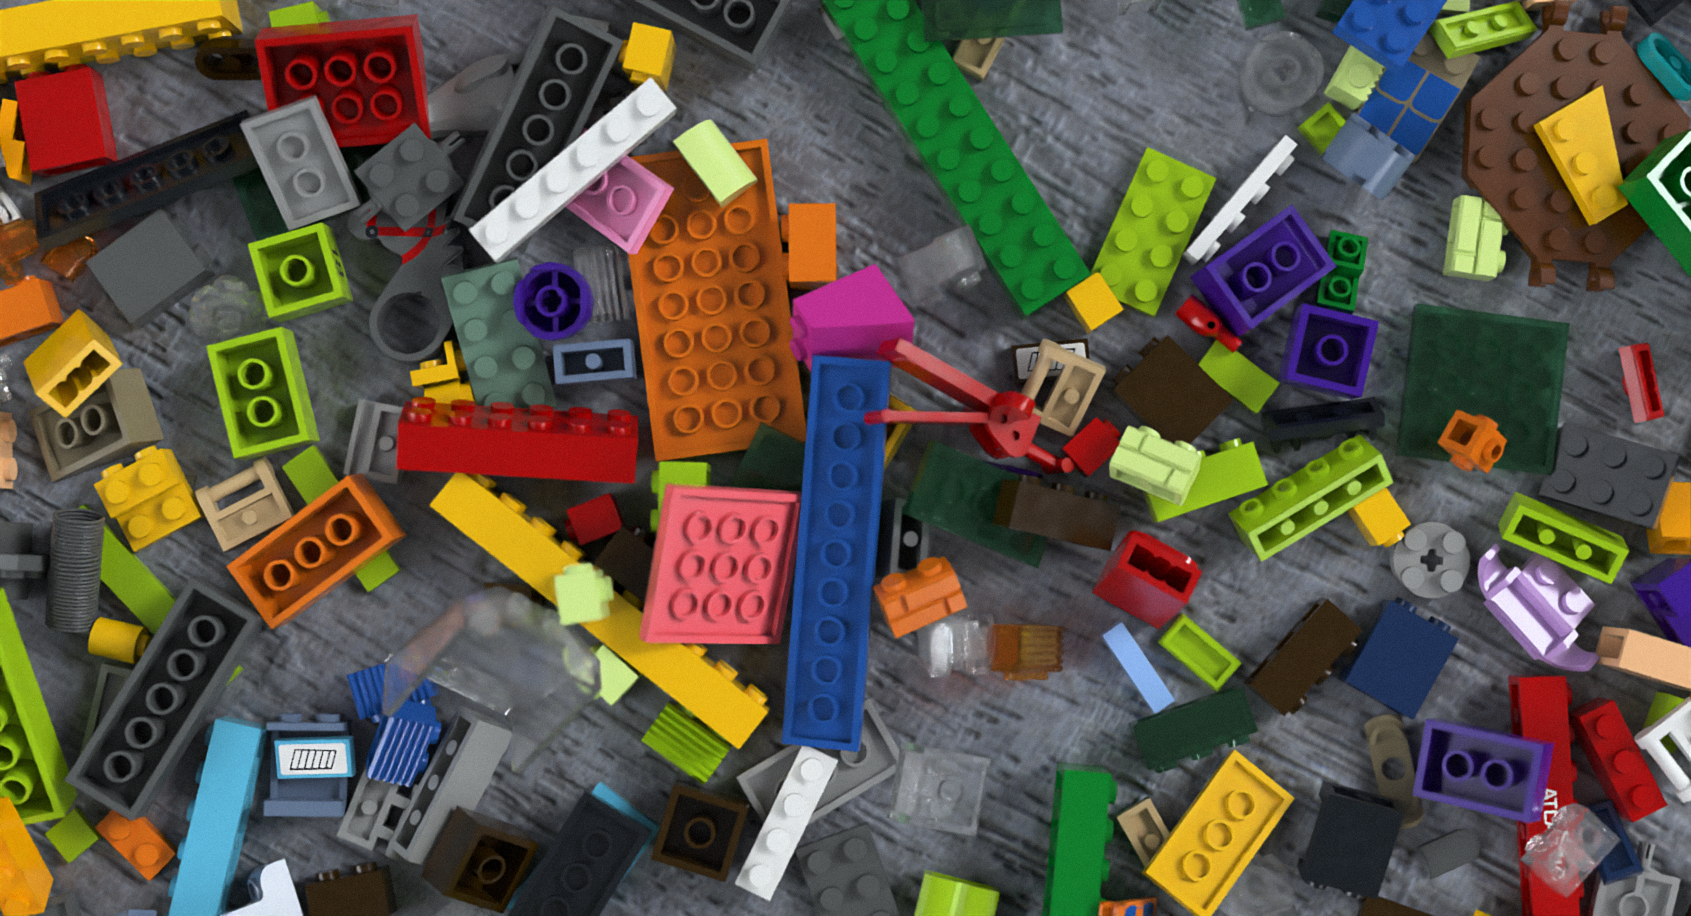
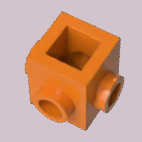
M1457 409L1437 443L1452 456L1450 462L1466 472H1471L1475 468L1488 474L1493 464L1502 456L1507 440L1496 430L1498 424L1492 419L1481 414H1477L1475 417Z

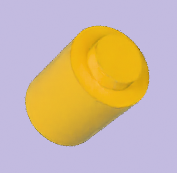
M99 617L90 632L88 651L92 655L137 664L153 638L148 635L147 627Z

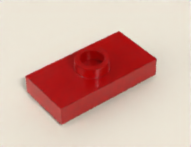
M1648 342L1618 348L1624 373L1622 386L1625 394L1629 396L1634 423L1664 417Z

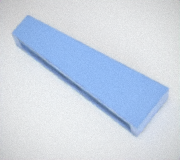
M1117 621L1099 634L1154 714L1175 701L1121 621Z

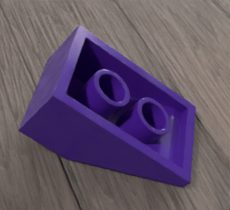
M1291 204L1191 275L1190 278L1213 311L1219 315L1223 325L1238 337L1257 326L1337 266Z

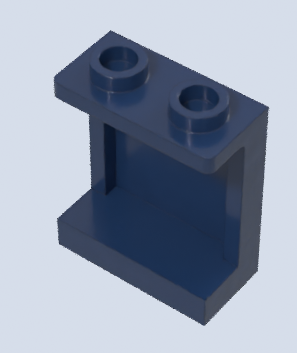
M1397 597L1395 601L1383 599L1380 607L1383 609L1352 664L1344 666L1337 679L1399 715L1414 720L1459 639L1449 633L1451 626L1432 616L1427 621L1415 614L1418 608L1400 597Z

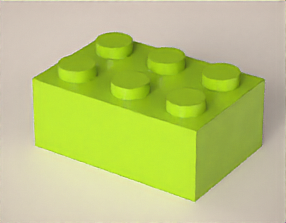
M278 327L206 346L234 459L250 460L320 442L293 331L284 327Z

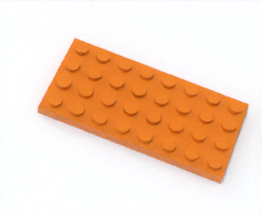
M767 139L730 143L758 179V182L723 208H721L678 151L630 157L674 188L637 255L628 253L656 462L806 442L807 429L798 362L790 347V340L793 339V330L790 324L791 310L787 281L783 280L781 273V253L783 251Z

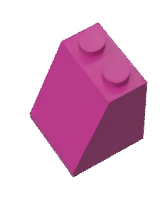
M873 264L794 299L793 317L790 318L793 330V339L790 340V347L795 358L798 361L803 360L810 372L812 371L813 355L888 361L877 354L882 341L902 338L913 344L915 320L877 265Z

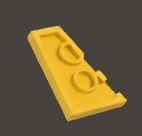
M1603 85L1591 90L1533 125L1589 226L1597 224L1628 205L1626 197L1618 188L1623 180Z

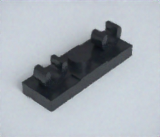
M1375 397L1265 411L1261 412V424L1276 454L1280 452L1279 445L1282 440L1290 439L1294 451H1299L1301 448V437L1327 439L1336 434L1345 433L1348 439H1352L1355 437L1356 432L1361 429H1366L1369 440L1374 441L1377 437L1376 427L1385 426V414Z

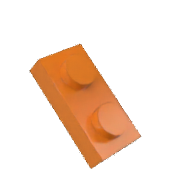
M112 809L95 827L149 882L154 880L177 856L178 849L145 816L131 821Z

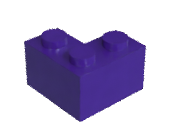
M1667 558L1630 584L1667 640L1690 647L1691 558Z

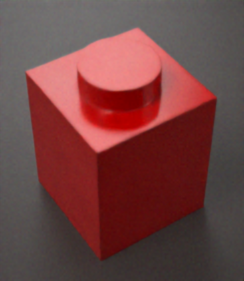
M1095 417L1059 450L1065 457H1069L1074 461L1075 468L1086 478L1115 453L1120 444L1117 439L1121 434L1106 418L1101 422Z
M607 493L567 509L569 519L564 520L572 542L578 540L580 546H586L616 534L621 526H626L613 493Z

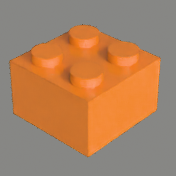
M788 204L789 214H781L782 242L789 243V253H781L783 280L789 281L791 291L816 290L835 282L836 204Z

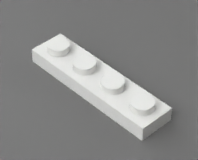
M1285 135L1273 147L1184 251L1182 257L1193 266L1200 258L1207 262L1221 246L1216 241L1224 230L1231 234L1246 217L1241 213V210L1249 201L1256 205L1267 193L1270 187L1265 182L1274 172L1281 176L1295 160L1290 153L1298 144Z
M801 746L735 881L736 885L768 901L771 900L838 762L837 758L815 747Z

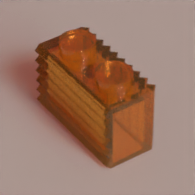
M992 624L990 671L1004 672V680H1048V672H1061L1064 669L1061 666V663L1064 661L1061 656L1064 654L1062 648L1065 645L1062 643V640L1065 637L1062 633L1065 629L1063 626Z

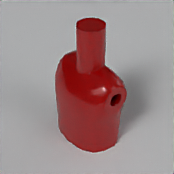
M1194 294L1174 314L1196 334L1214 337L1232 354L1243 343L1223 325L1219 315ZM1209 321L1215 323L1214 328H1208L1207 324Z

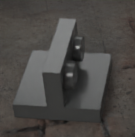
M0 522V588H4L8 600H28L29 578H47L51 556L31 554L33 523Z

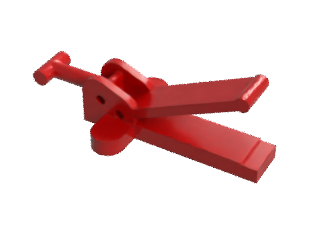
M902 338L882 341L877 352L878 355L890 361L892 365L965 406L962 412L892 411L888 408L868 411L864 414V422L867 425L881 423L969 425L971 434L991 458L1004 459L1007 457L1025 456L1040 464L1045 474L1069 473L1073 471L1075 464L1071 458H1058L1032 443L1041 420L1040 416L1033 413L1035 407L1034 400L1012 391L998 393Z

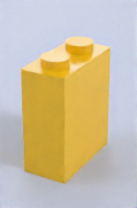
M77 309L23 361L35 394L65 419L123 364L108 333L80 309Z

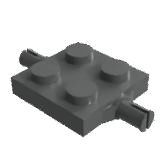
M414 122L354 171L367 186L371 199L356 211H353V213L358 218L365 211L371 209L359 219L365 225L367 221L382 210L384 213L392 216L403 231L406 232L465 184L452 168L448 156L467 142L461 137L449 146L452 141L460 136L455 129L452 134L437 144L435 141L427 138Z

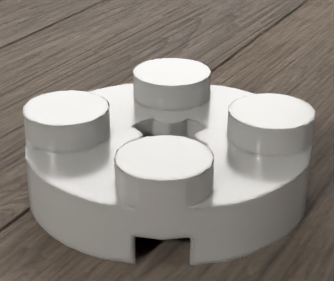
M1423 522L1415 524L1410 529L1404 531L1405 536L1393 544L1390 553L1391 571L1395 579L1410 594L1420 598L1436 599L1456 592L1462 587L1470 568V553L1465 538L1461 533L1442 523ZM1429 549L1434 550L1435 556L1439 557V565H1434L1433 571H1427V565L1421 563L1420 560L1421 556L1428 555Z

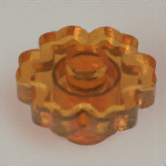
M0 217V279L3 278L5 284L10 286L25 279L22 270L24 266L21 259L36 254V249L41 248L37 241L36 224L31 218L23 221L17 218L3 223Z

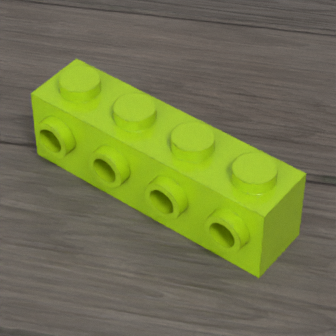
M1359 434L1352 439L1342 442L1339 447L1319 459L1312 460L1304 468L1289 477L1277 481L1272 487L1254 498L1244 501L1239 507L1228 514L1241 541L1262 562L1394 482L1382 454Z

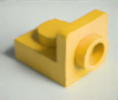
M452 340L444 342L448 364L443 365L441 359L420 363L419 370L410 371L412 386L417 389H425L459 379L465 381L463 371H467L458 344Z

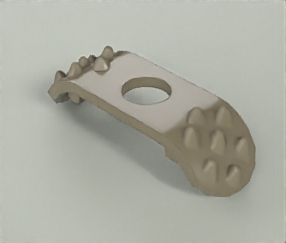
M1393 714L1374 717L1365 724L1364 729L1379 795L1399 801L1405 813L1400 829L1414 827L1422 822L1424 809L1421 798L1412 796L1416 776L1403 720L1400 716ZM1392 757L1399 758L1405 765L1403 776L1395 780L1388 779L1382 772L1383 763Z

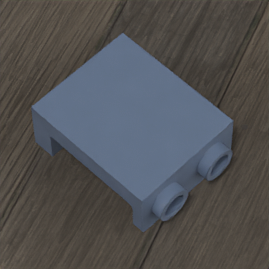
M278 713V720L266 722V730H271L270 798L264 800V816H344L350 804L351 777L278 779L274 741L278 738L351 736L352 720H340V713L316 714V720H302V713Z

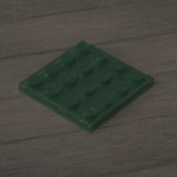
M1415 304L1413 307L1395 456L1451 463L1450 459L1452 456L1437 442L1458 409L1475 417L1477 414L1484 415L1498 424L1496 430L1507 442L1502 456L1493 464L1492 469L1552 475L1570 323Z

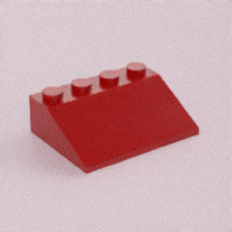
M417 14L262 28L254 41L268 111L316 95L339 148L390 143L414 122L427 138L431 139L424 53Z

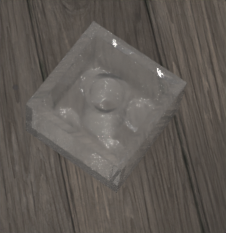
M902 741L887 818L908 825L976 836L991 759L965 752Z

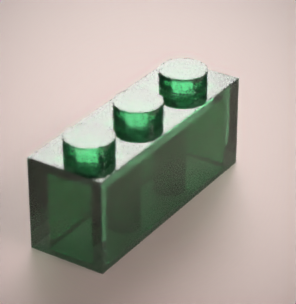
M1238 685L1128 723L1143 766L1148 770L1154 768L1156 773L1165 772L1177 767L1176 760L1191 756L1192 760L1208 757L1214 754L1213 747L1227 743L1229 748L1250 741L1249 735L1258 732L1243 687Z

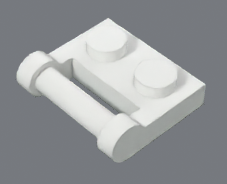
M1691 697L1686 698L1657 722L1643 729L1634 737V741L1638 746L1649 752L1676 787L1675 793L1683 803L1691 800V779L1686 776L1659 740L1668 734L1691 763Z

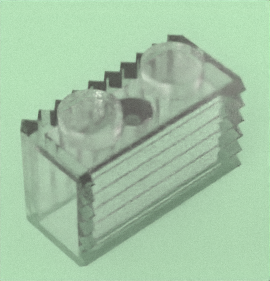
M615 243L572 249L575 270L585 277L592 288L594 297L593 314L585 328L631 322L630 313L636 312L633 289L627 290L625 275L631 274L628 252H622L621 247Z

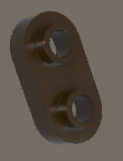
M211 39L203 42L195 57L196 68L203 76L209 79H262L258 58L252 56H257L253 39ZM213 54H219L222 58L215 57Z

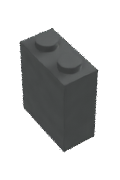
M162 208L158 209L86 261L88 267L131 325L143 328L216 275L209 265L213 262L212 257L200 243L195 245L187 235L191 229L177 212L172 214Z

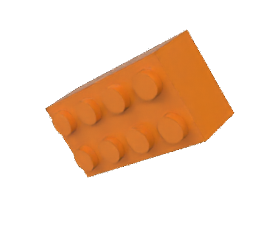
M353 474L346 476L226 567L272 630L291 622L406 537L407 534L364 474Z

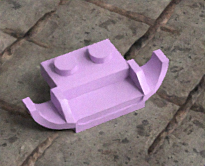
M1495 543L1483 555L1478 564L1479 585L1486 598L1483 604L1534 660L1540 659L1553 667L1563 670L1589 671L1600 657L1595 652L1590 653L1582 650L1573 642L1579 636L1574 629L1595 604L1556 561L1534 552L1520 568L1515 566L1507 569L1498 557V551L1501 548Z

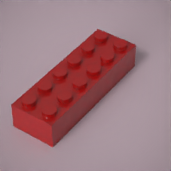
M430 397L412 398V401H405L397 424L396 469L635 484L638 416L631 415L629 411L621 409L609 410L608 414L592 413V410L586 407L569 408V411H558L544 404L531 405L530 409L514 408V405L508 402H494L490 406L475 405V402L466 399L453 400L451 404L435 403V399Z

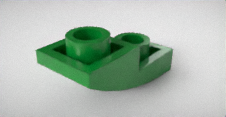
M1330 230L1325 251L1337 267L1318 280L1314 306L1351 315L1354 313L1359 277L1364 271L1368 237Z

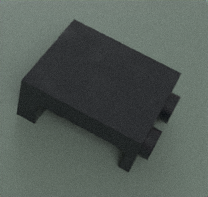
M1323 781L1319 792L1322 804L1305 857L1304 859L1299 858L1297 863L1300 877L1306 884L1317 889H1326L1328 886L1340 889L1345 895L1355 899H1364V896L1377 899L1405 813L1398 800Z

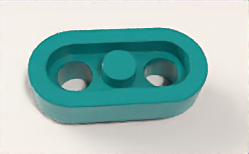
M1656 32L1651 33L1637 46L1639 58L1674 99L1689 101L1691 99L1690 62L1664 35Z

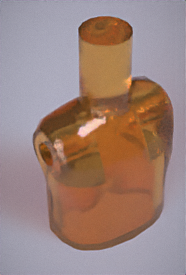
M95 232L73 240L68 245L58 246L46 251L40 261L63 278L74 283L88 266L86 261L98 253V245L91 238Z

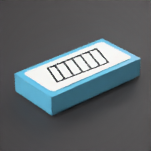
M353 736L278 738L274 741L278 779L352 777L357 773Z

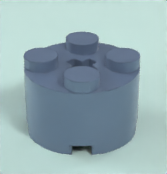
M1353 112L1321 157L1346 177L1352 179L1366 191L1383 201L1411 165L1416 155Z

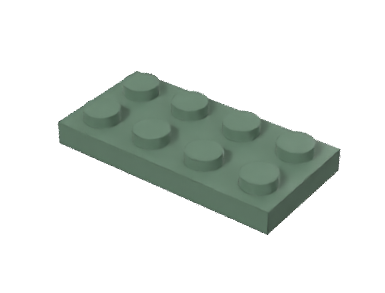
M514 257L502 260L498 264L494 262L441 276L476 404L490 406L494 402H508L513 404L514 408L530 409V406L535 404L556 407L557 401L540 339L530 334L531 332L526 330L524 325L520 324L515 315L513 305L515 287L520 280H523L518 258Z

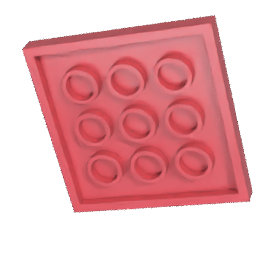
M666 483L639 638L646 643L780 644L797 556L802 492Z

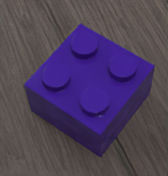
M1305 303L1294 308L1278 382L1350 400L1362 397L1379 321Z

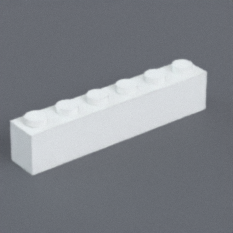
M652 78L648 79L469 230L470 233L498 264L673 117L676 112L675 105Z

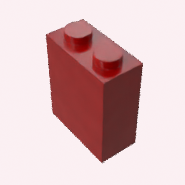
M86 64L69 65L64 68L65 72L51 74L47 71L32 72L27 74V79L14 81L30 171L44 178L102 167L118 160L103 75Z

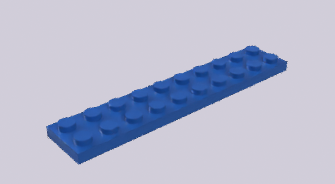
M813 355L782 731L783 744L853 752L861 750L874 593L872 587H874L887 436V424L867 425L864 422V414L868 411L889 409L892 364L890 361Z

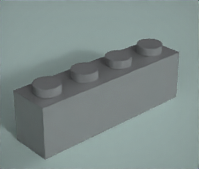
M459 706L388 845L406 861L426 866L456 807L460 806L472 811L476 808L484 790L490 783L491 776L502 755L506 752L514 732L495 718Z

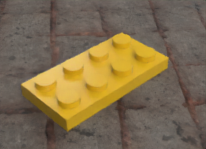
M1235 749L1231 750L1144 868L1142 874L1194 916H1212L1295 798Z

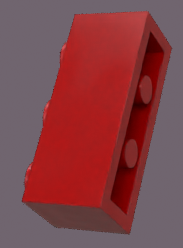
M1597 697L1568 712L1569 721L1574 726L1575 736L1608 800L1611 799L1619 818L1634 823L1667 806L1614 700Z

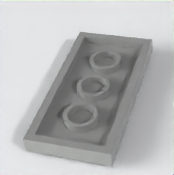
M869 698L864 702L861 750L859 752L815 747L837 758L838 762L807 825L908 766ZM790 744L736 776L763 824L801 748L800 745Z

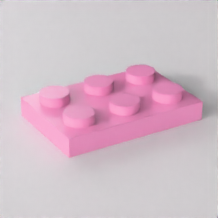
M583 127L579 137L589 129ZM626 155L570 202L566 208L629 254L637 255L674 188Z

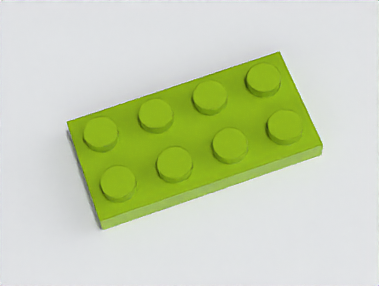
M1147 147L1090 271L1091 275L1096 272L1100 273L1120 304L1151 318L1155 317L1217 178Z

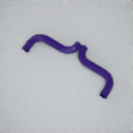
M973 460L971 462L973 467L983 466L998 470L1007 469L1013 473L1043 479V475L1039 472L1016 468L1011 465L1006 466V464L982 460Z

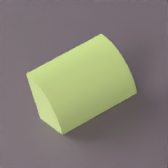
M711 119L695 125L673 141L678 152L721 208L758 182V179Z

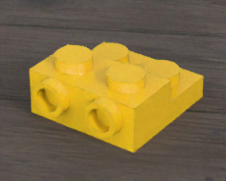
M155 445L134 454L136 462L125 468L122 463L103 470L100 473L102 480L93 484L110 518L118 520L133 552H140L206 517L172 449L161 448L157 450Z

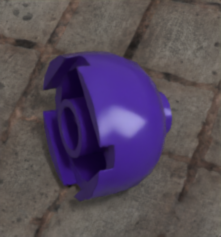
M554 262L535 265L529 270L531 272L518 282L513 299L515 315L520 324L524 325L526 330L531 332L530 334L536 338L558 341L574 337L585 329L592 317L594 308L592 288L581 273L568 265Z

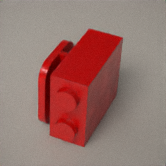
M1131 530L1118 543L1116 552L1106 562L1092 593L1151 626L1160 629L1187 605L1202 571L1198 569L1196 562L1185 554L1144 532Z

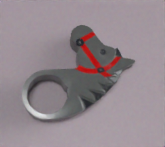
M454 193L406 232L403 231L392 216L384 213L382 210L367 221L365 225L359 219L371 209H368L357 218L353 211H356L361 206L355 207L349 212L347 218L349 232L360 242L366 245L383 244L391 253L402 258L401 266L375 302L369 319L370 333L377 347L384 354L402 364L420 365L422 362L436 359L445 350L444 342L452 340L456 334L441 280L443 275L467 270L466 248L460 222L453 220L450 215L453 210ZM423 297H426L429 301L433 299V305L439 317V329L433 342L425 349L416 353L405 354L394 351L389 346L384 335V321L389 310L396 303L407 298L423 299Z

